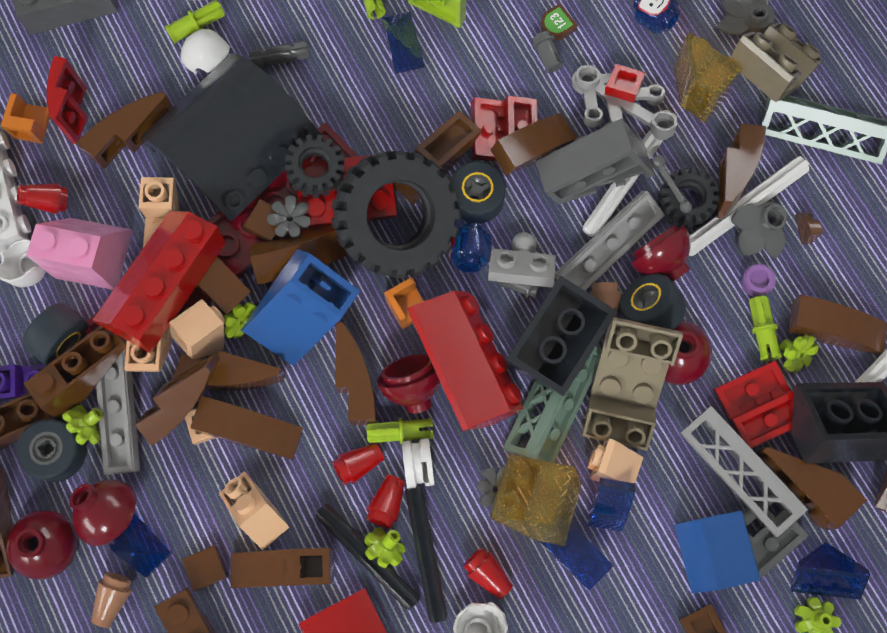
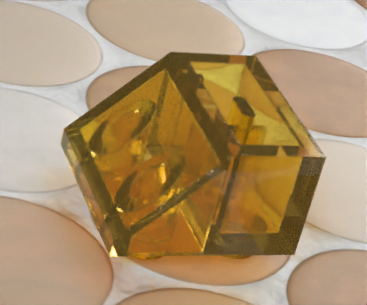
M691 32L686 36L673 66L680 106L705 123L727 97L742 70L731 57L722 55L712 48L705 39L697 37Z
M509 454L490 515L491 520L531 539L564 546L582 484L575 467Z

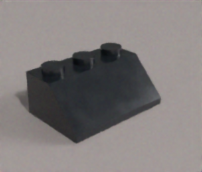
M560 276L508 356L506 363L530 380L564 397L618 311L563 276Z
M884 382L797 383L795 385L792 437L804 463L887 460V387Z

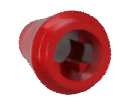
M59 183L19 185L16 197L17 204H23L24 206L52 214L65 212L68 203L67 187H61Z
M373 443L372 445L338 454V459L332 461V465L343 485L350 482L355 484L385 459L377 443Z
M386 476L385 481H383L366 508L368 511L366 519L369 522L388 529L392 528L394 522H398L405 481L396 476Z
M483 547L473 553L463 565V568L467 571L466 576L492 595H495L498 600L505 597L513 588V584L509 581V578L492 552H486Z

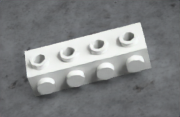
M0 131V252L7 250L15 241L29 239L28 233L31 232L30 223L22 213V204H17L18 187L15 186L13 178L17 176L14 163L8 158L6 150L10 149V144L3 131Z

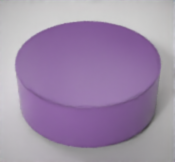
M763 264L751 265L741 276L742 289L752 297L766 296L776 283L774 272Z

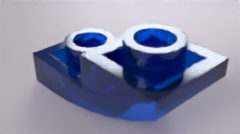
M600 477L596 496L593 497L587 526L621 532L636 492L635 483Z
M562 515L537 539L588 591L614 566Z

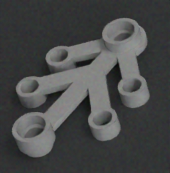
M584 65L579 67L573 74L572 86L577 92L583 94L586 110L583 122L587 127L597 128L602 123L603 111L597 106L596 95L606 100L610 122L623 119V110L649 126L651 133L658 140H667L674 135L677 118L673 113L660 111L653 114L635 102L631 103L605 95V87L611 73L600 74L596 67ZM658 84L640 88L635 101L645 100L650 105H660L664 99L665 89Z

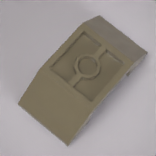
M775 23L770 25L764 34L750 32L743 35L728 62L777 103L791 95L824 60L819 57L821 53L814 45L808 42L804 44L795 37L797 32L786 23Z
M613 317L605 334L592 382L582 436L601 441H607L610 438L624 446L648 451L656 426V406L669 364H675L683 332Z

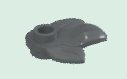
M720 0L723 9L728 15L718 23L717 29L724 33L742 35L749 30L754 33H764L775 21V11L768 5L769 0Z
M766 202L760 206L747 204L736 210L731 218V222L741 229L737 244L742 255H754L763 249L774 259L780 255L786 242L782 228L787 221V213L781 205L775 202ZM768 214H769L770 217H771L770 223H769L768 218H767V215H768Z

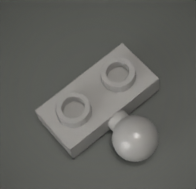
M521 232L515 235L511 243L512 250L491 249L488 281L553 288L556 255L534 253L537 248V241L532 234Z

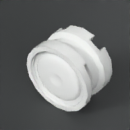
M429 438L420 439L419 443H412L411 440L402 441L407 489L416 488L417 484L424 483L426 486H433L434 476Z

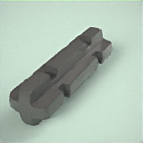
M304 40L296 41L292 46L286 43L265 47L266 51H261V48L249 51L250 61L259 68L265 67L264 63H269L270 66L291 62L295 57H297V60L309 57L308 45Z

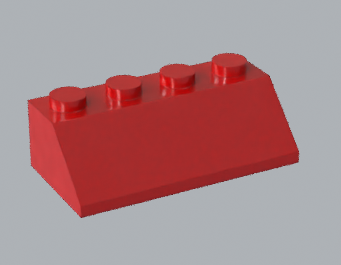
M169 211L95 315L93 321L151 354L168 329L169 322L175 319L226 244L218 226L189 211Z
M451 291L407 308L462 431L493 426L524 409L521 402V392L512 383L506 371L508 369L506 360L497 352L493 343V333L489 326L483 322L478 312L480 310L479 304L473 295L466 291Z

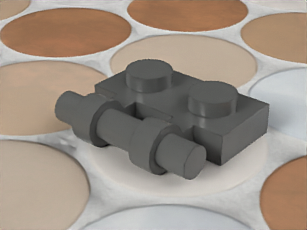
M768 492V498H774V497ZM754 501L762 510V501ZM768 502V507L774 502ZM748 507L743 510L745 522L748 526L757 517ZM767 509V516L776 526L790 515L786 509H782L774 516ZM797 521L779 537H775L765 525L752 536L749 534L761 578L809 536Z

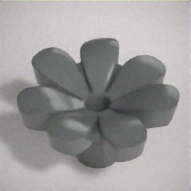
M287 196L285 198V205L280 201L274 202L272 209L276 214H270L267 217L270 225L277 226L275 233L280 237L286 236L288 232L292 237H298L300 235V227L308 228L311 221L309 217L304 216L308 212V205L305 202L297 205L294 196Z
M500 467L496 472L493 468H487L482 472L484 480L477 483V490L482 494L479 499L482 506L489 507L492 504L494 511L503 512L505 509L504 503L515 504L517 497L510 490L517 487V482L514 478L506 479L509 475L508 468Z

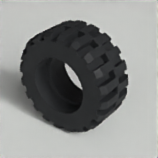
M405 151L380 152L359 160L360 163L356 166H351L346 171L344 180L339 181L335 189L338 191L335 200L332 199L331 209L334 210V218L331 219L332 228L336 230L338 235L336 239L339 245L345 249L346 254L367 270L378 275L392 276L394 278H405L409 274L417 276L424 273V268H433L439 264L440 260L438 258L441 254L447 255L450 252L452 246L449 245L452 237L457 238L460 230L455 228L456 219H461V209H456L455 203L460 198L457 190H452L449 185L452 183L449 175L442 173L439 170L440 166L433 160L424 159V155ZM390 183H402L413 188L419 195L423 206V219L418 232L409 241L399 245H390L378 240L370 231L367 223V207L372 195L380 187Z

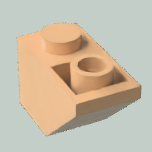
M201 299L169 322L170 334L192 360L217 353V350L222 351L224 349L225 319L215 306L209 307Z
M609 438L602 446L598 445L596 450L593 449L587 465V468L592 470L589 479L628 493L634 488L643 457Z
M245 471L237 478L230 480L225 488L219 492L238 526L262 550L289 528L276 507Z

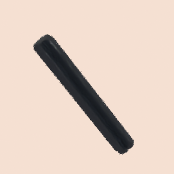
M422 486L406 488L405 495L430 623L443 622L447 620V612Z
M324 504L318 509L315 518L406 610H411L419 602L420 596L389 565L386 568L379 566L377 563L378 557L373 560L368 559L365 551L369 546L365 544L364 539L329 504Z

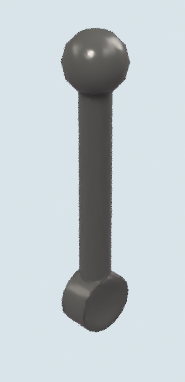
M660 155L655 156L652 160V167L660 170L680 203V211L689 213L692 210V203L685 200L665 168V158Z

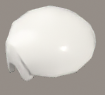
M201 29L186 38L180 56L185 67L193 73H198L196 68L209 73L225 60L230 46L215 31Z
M31 240L15 241L7 250L0 252L2 257L0 280L21 288L33 286L42 280L46 271L26 256Z
M492 602L471 603L456 616L453 632L507 633L508 625L505 614L496 604Z

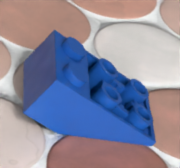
M297 249L246 321L241 331L294 366L343 317L360 290L310 253Z

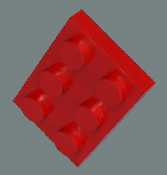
M367 156L344 158L343 180L346 177V171L351 166H356L360 163L359 160ZM325 160L304 162L302 169L306 175L317 178L326 173L328 164ZM393 183L380 187L372 195L367 207V221L397 217ZM300 190L297 192L298 204L305 202L308 205V212L304 215L311 220L308 228L332 224L331 219L334 218V210L331 209L332 199L335 200L338 191L334 192L331 190L329 191L330 195L326 197L320 194L318 195L319 198H313L311 194L305 197Z

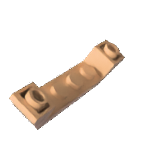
M141 177L138 208L146 217L143 248L168 212L179 211L176 181L174 178ZM170 326L151 354L127 341L124 370L160 372L172 345Z

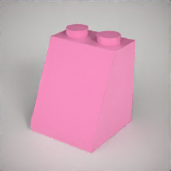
M75 218L38 223L35 225L26 256L55 279L114 290L119 283L133 231L132 229Z

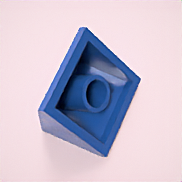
M742 510L674 525L691 593L721 590L761 580Z

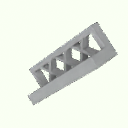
M712 406L705 409L680 433L775 537H779L808 510ZM703 424L714 436V445L700 444L691 433L699 425ZM706 449H714V458ZM719 450H727L738 462V471L724 470L719 464ZM730 475H738L737 483ZM743 475L751 476L762 488V497H753L746 494L743 490ZM768 492H769L774 498H768ZM754 501H762V510ZM768 502H775L781 510L786 509L790 513L778 526L767 516Z

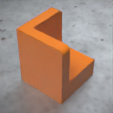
M11 93L1 127L13 139L42 144L50 120L48 107L26 104L18 94Z
M411 277L384 292L386 304L402 330L413 324L407 308L424 302L417 291L416 282Z

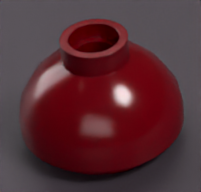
M673 225L632 254L635 258L630 263L632 267L643 275L655 273L665 275L672 282L680 278L690 270L686 263L691 248V239L687 228L683 226L678 229L676 225Z
M682 320L674 330L683 332L681 342L686 343L689 350L688 353L678 351L675 364H669L664 381L674 385H685L698 380L707 371L712 358V346L706 333L696 324Z
M413 354L397 359L388 364L377 379L378 387L383 396L393 403L406 406L407 411L411 414L421 413L431 408L433 405L431 397L436 393L441 384L428 354Z
M115 479L98 481L92 485L85 483L78 486L69 500L70 507L73 508L72 522L76 534L91 546L105 545L120 536L129 526L134 516L136 507L134 489L128 484Z
M39 510L29 513L14 524L8 535L6 543L8 560L18 573L27 578L43 580L55 577L62 573L74 559L78 545L77 534L71 521L58 512ZM37 537L39 544L33 551L29 547V542L32 538Z

